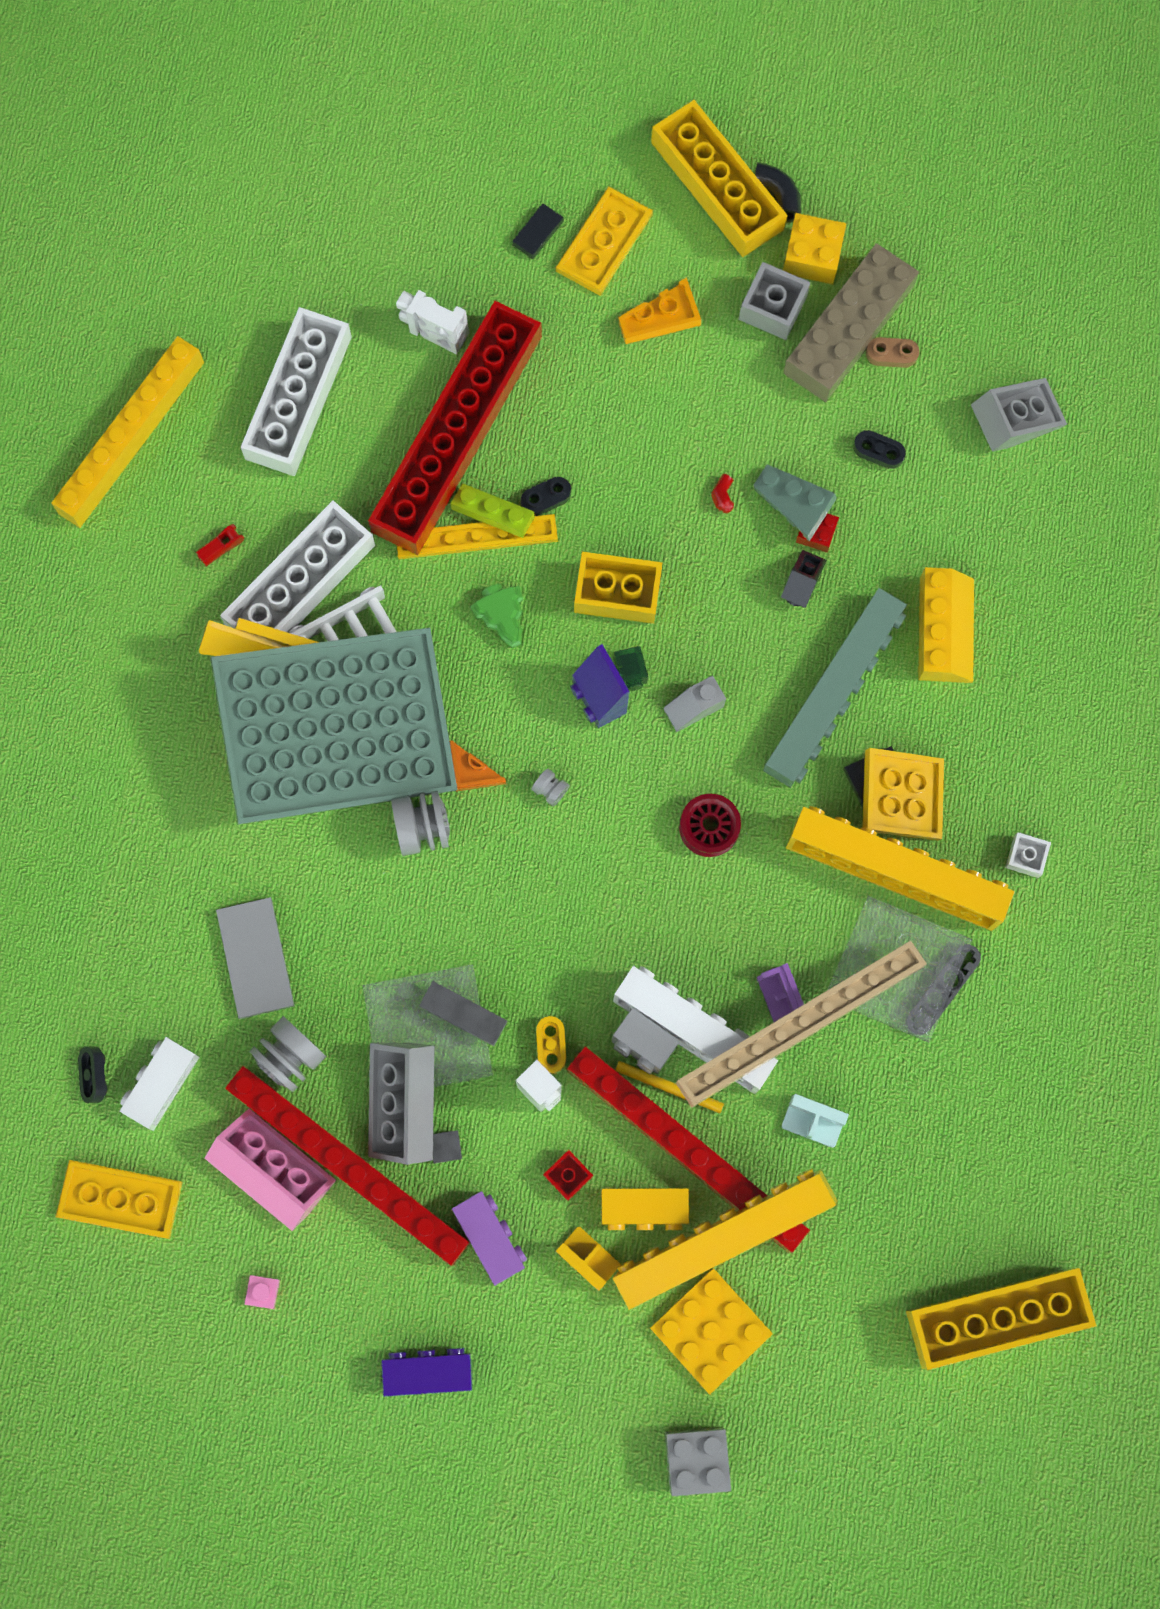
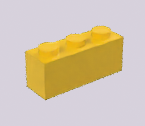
M602 1189V1225H608V1230L613 1231L625 1230V1225H636V1230H654V1225H665V1230H682V1225L689 1224V1189Z

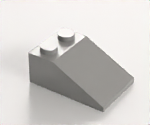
M1046 378L990 389L971 404L992 452L1016 446L1067 425Z

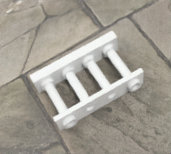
M380 585L376 588L370 587L365 589L360 594V597L305 626L298 625L292 628L289 633L310 639L322 632L327 641L339 640L332 626L346 619L356 638L368 636L356 616L357 613L368 607L373 611L385 634L397 631L379 602L385 599L383 588Z

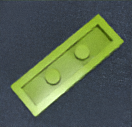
M463 483L451 502V510L521 538L524 537L535 518L534 511Z

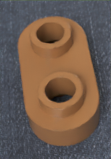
M878 337L871 340L868 344L866 357L875 366L907 368L916 363L920 350L918 345L910 339ZM882 347L885 351L879 352L876 348ZM902 349H909L911 353L906 354Z

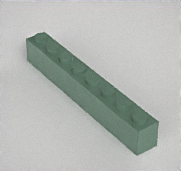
M878 588L763 769L765 773L790 788L795 781L799 784L808 772V769L805 768L806 763L809 759L815 761L823 748L819 745L822 738L826 737L829 739L837 726L833 723L836 716L840 715L843 717L851 704L847 701L850 694L853 692L857 695L865 682L861 677L865 671L871 673L879 660L875 655L879 649L885 651L893 638L889 633L893 627L899 629L907 615L903 611L907 604Z

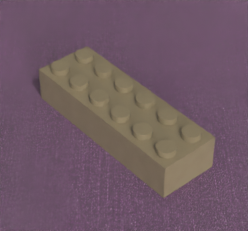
M876 243L786 360L783 374L824 402H827L865 352L870 341L878 335L913 289L919 271Z

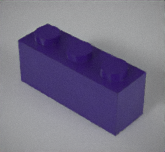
M464 1348L447 1349V1355L435 1356V1350L418 1351V1357L406 1358V1352L388 1353L389 1359L382 1360L383 1397L473 1390L471 1353L465 1354Z

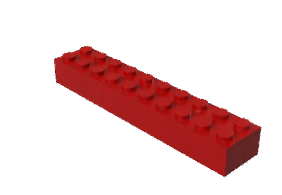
M493 302L368 520L371 533L419 555L542 338L541 322L500 302Z

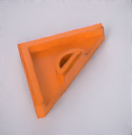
M453 740L449 741L457 784L456 792L506 784L504 777L454 743Z

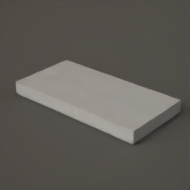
M272 898L216 910L238 1018L244 1019L294 1007L295 1004Z

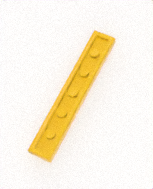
M555 514L535 516L523 538L484 522L434 527L419 555L397 546L398 559L558 542Z

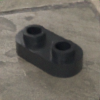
M870 430L858 433L853 444V449L857 456L888 469L899 467L906 455L905 448L900 442ZM868 444L870 445L871 449L866 450L862 447V445ZM887 454H893L895 459H889Z
M553 477L527 489L521 496V507L534 511V516H540L567 503L571 497V485L563 477ZM556 486L563 488L561 492H555L553 489ZM532 497L539 499L537 503H531L529 500Z
M97 1046L83 1047L78 1056L80 1094L85 1103H100L107 1094L104 1070L105 1056Z

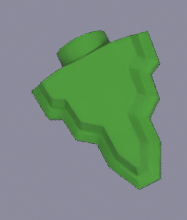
M494 584L487 587L481 592L483 598L470 606L471 611L476 619L484 621L487 628L497 630L500 639L512 649L520 646L522 628L519 619L523 614L520 605L523 601L520 586L503 589L501 584Z

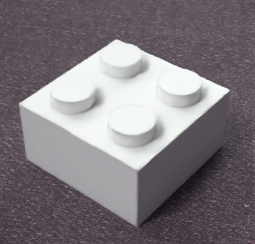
M1017 832L1014 835L1005 868L1039 878L1043 874L1051 842Z

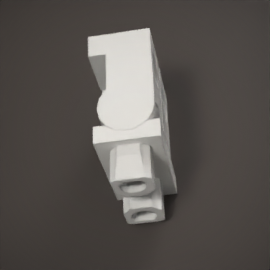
M418 290L415 296L403 291L396 303L397 308L401 309L399 319L409 325L410 333L416 336L420 333L425 339L457 355L469 335L466 310L456 306L452 312L437 305L433 298L426 297V293Z

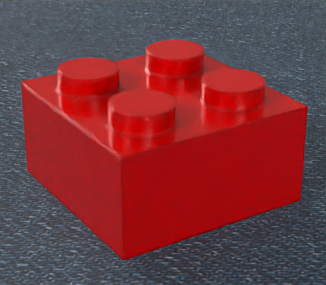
M827 513L810 541L799 531L796 543L828 552L839 517Z
M570 1150L562 1155L543 1174L567 1201L594 1176Z

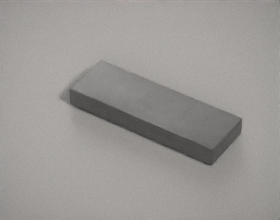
M432 981L419 1007L492 1046H495L508 1022Z

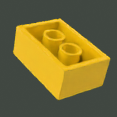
M582 552L574 613L654 624L663 562Z

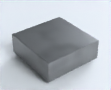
M458 1130L433 1134L434 1164L462 1159Z

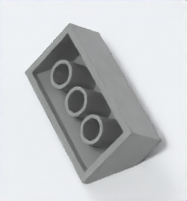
M370 1043L368 1157L407 1165L432 1161L434 1046L418 1043Z

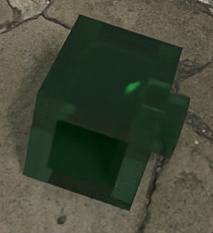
M636 646L615 651L613 654L614 665L628 690L635 691L643 688V684H647L648 673L641 647Z

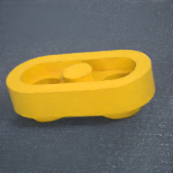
M547 1016L539 1021L536 1028L538 1061L550 1074L560 1072L566 1064L565 1030L560 1019ZM547 1027L555 1028L556 1033L554 1036L550 1037L545 1034ZM555 1055L558 1060L556 1064L550 1065L547 1063V1057Z

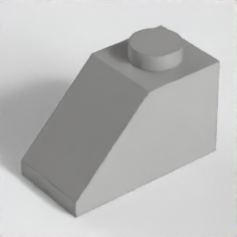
M712 675L688 688L665 706L663 710L676 732L723 708L726 697Z

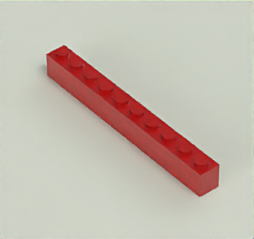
M586 1046L567 1068L569 1074L731 1207L735 1208L736 1211L745 1208V1202L757 1195H761L762 1199L768 1196ZM801 1223L771 1239L790 1254L794 1252L810 1229Z
M242 1066L225 1087L237 1099L449 1265L453 1266L469 1246V1241L246 1067Z

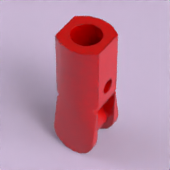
M231 524L215 538L195 551L205 567H207L226 552L240 545L245 537L242 534L239 535L236 532V526ZM228 537L230 541L224 545L222 541Z

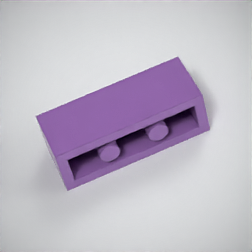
M481 1191L452 1208L494 1286L525 1269L523 1262L527 1258L519 1245L513 1247L508 1237L513 1234L505 1219L499 1222L494 1211L498 1210V1207L491 1194L485 1197Z

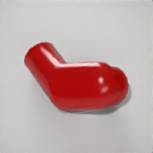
M727 474L721 475L711 493L715 507L723 513H729L734 508V503L730 500L727 492L734 480Z

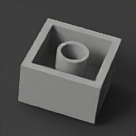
M762 262L741 305L739 320L787 340L807 298L811 282Z
M635 1008L631 1009L612 1038L614 1043L613 1049L626 1058L629 1055L638 1060L636 1065L648 1074H651L652 1071L658 1074L680 1042Z
M725 1428L665 1432L671 1496L731 1491Z

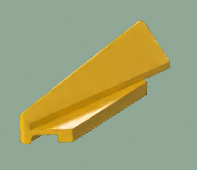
M242 618L237 619L235 628L208 620L199 653L222 656L319 642Z

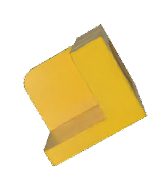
M577 1227L556 1250L567 1263L598 1291L617 1271V1267L620 1266V1263L581 1227Z

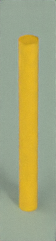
M618 1062L616 1072L686 1100L676 1083L653 1074H648L624 1062ZM709 1097L697 1105L720 1114L724 1103Z

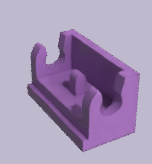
M788 963L763 972L760 976L756 977L773 1022L804 1005Z

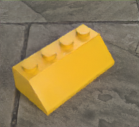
M925 567L920 576L918 680L973 683L974 578L950 568Z

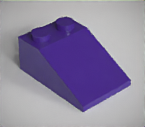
M603 644L596 647L572 675L573 684L570 685L577 700L582 699L586 708L583 710L590 723L595 722L598 728L627 714L629 690Z

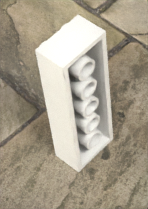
M301 307L298 308L241 445L245 460L295 476L352 338L348 323Z
M332 501L220 615L223 623L226 626L235 628L237 619L242 618L289 633L375 546L373 535L337 503Z
M633 966L614 994V1003L628 1012L635 1008L680 1041L678 1045L706 1063L750 1037L739 1029H736L734 1032L726 1027L725 1024L727 1022L717 1014L712 1013L710 1016L701 1010L703 1006L694 999L688 997L685 1000L677 995L679 990L667 982H664L663 985L653 979L655 975L642 966L639 969ZM773 1058L735 1082L756 1094L778 1060Z

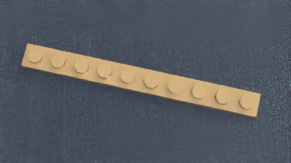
M909 941L677 1080L676 1084L692 1108L924 968L927 963L912 941Z

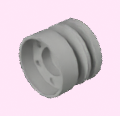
M438 790L431 791L433 804L430 805L426 803L425 794L421 793L419 798L420 807L415 808L409 796L391 799L402 856L420 853L421 840L425 839L431 851H434L435 837H440L442 849L449 848L450 827L446 807L439 796Z
M282 1016L270 1029L277 1041L272 1044L264 1038L259 1040L268 1051L263 1054L254 1046L249 1052L254 1056L258 1066L274 1082L294 1092L298 1087L289 1077L294 1074L303 1082L306 1078L299 1067L304 1064L314 1070L327 1056Z

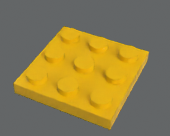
M875 748L866 749L863 827L882 834L934 841L941 840L943 827L944 759Z
M714 1268L650 1327L654 1334L709 1395L773 1335Z

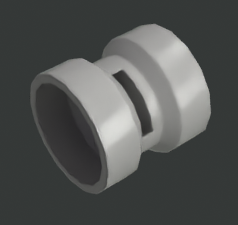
M547 768L538 777L531 790L537 795L543 794L546 797V802L554 807L565 795L570 785L564 780L556 779L555 773Z

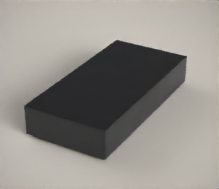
M542 204L514 238L512 246L531 259H534L564 222V217L545 204Z

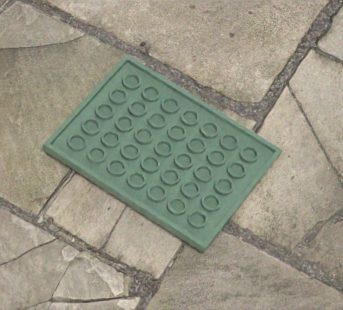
M430 628L210 658L237 825L391 801V799L406 796L410 798L420 797L421 793H424L426 796L431 795V791L437 790L438 793L457 790Z

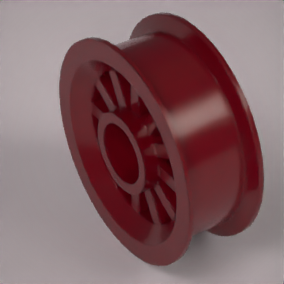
M713 793L702 794L693 798L685 806L679 823V831L683 843L690 851L703 857H716L728 852L736 843L741 830V817L736 806L728 798ZM704 807H706V810H707V813H706V814H705V812H704L703 809H702V808H704ZM711 807L716 808L714 813L711 812ZM719 811H723L724 813L719 816ZM705 820H713L718 828L714 831H708L703 827V822ZM699 829L692 834L691 830ZM702 835L700 841L696 839L698 836ZM714 837L718 841L716 844H714ZM706 838H709V844L704 843Z

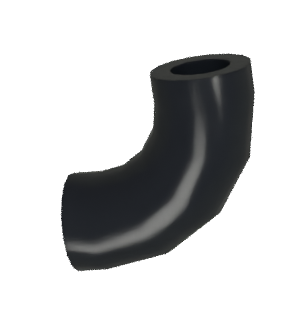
M757 162L755 176L787 214L786 222H794L795 213L801 214L802 211L801 195L794 180L780 168Z

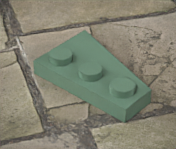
M768 464L753 485L755 491L775 510H778L785 516L787 521L793 527L795 526L808 541L811 540L837 499L835 493Z

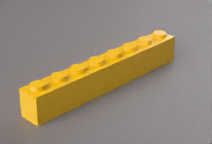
M179 336L176 337L52 501V505L60 516L81 528L204 364L198 348Z
M812 1169L806 1170L796 1176L798 1181L790 1185L783 1182L773 1187L771 1195L763 1199L761 1195H757L745 1202V1208L737 1212L735 1208L727 1210L719 1215L721 1220L713 1224L706 1221L695 1227L694 1234L686 1238L684 1234L678 1235L668 1241L670 1246L662 1250L655 1247L643 1254L644 1259L634 1264L633 1260H629L618 1266L619 1272L615 1274L613 1280L628 1309L630 1310L836 1206L838 1200L822 1170L820 1169L816 1172Z

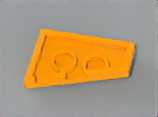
M687 277L679 281V285L673 289H666L660 292L659 297L649 303L643 302L618 317L625 344L701 326V317Z

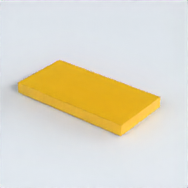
M608 186L556 266V272L601 296L652 217L653 210Z
M69 1160L56 1217L170 1239L183 1182Z

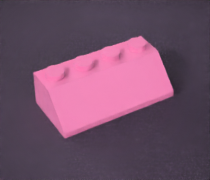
M250 1109L245 1111L216 1137L205 1156L209 1163L291 1231L310 1214L336 1181Z

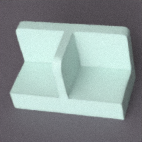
M794 1094L781 1127L784 1130L833 1148L836 1146L841 1129L846 1124L849 1114Z

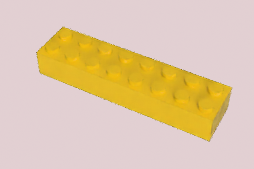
M803 807L786 849L987 930L993 931L1004 922L1015 892L1008 889L1009 886L999 880L988 881L983 879L982 874L970 869L963 871L956 868L955 863L946 859H940L939 861L929 857L930 854L922 849L914 848L911 850L903 847V843L897 839L887 838L886 840L876 836L877 832L872 829L853 827L850 825L851 822L844 818L835 817L833 819L824 815L825 812L817 807Z

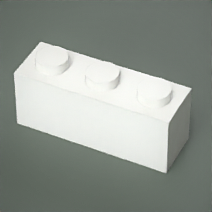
M167 1037L163 1042L159 1041L151 1053L154 1056L148 1066L144 1065L136 1077L138 1081L132 1091L128 1090L120 1103L122 1105L121 1113L153 1131L199 1059V1056Z
M538 1060L516 1079L517 1088L540 1112L545 1108L550 1111L561 1100V1084Z

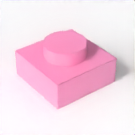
M250 1275L245 1305L275 1309L280 1280Z

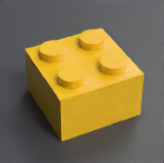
M795 213L783 271L799 278L833 284L847 223Z

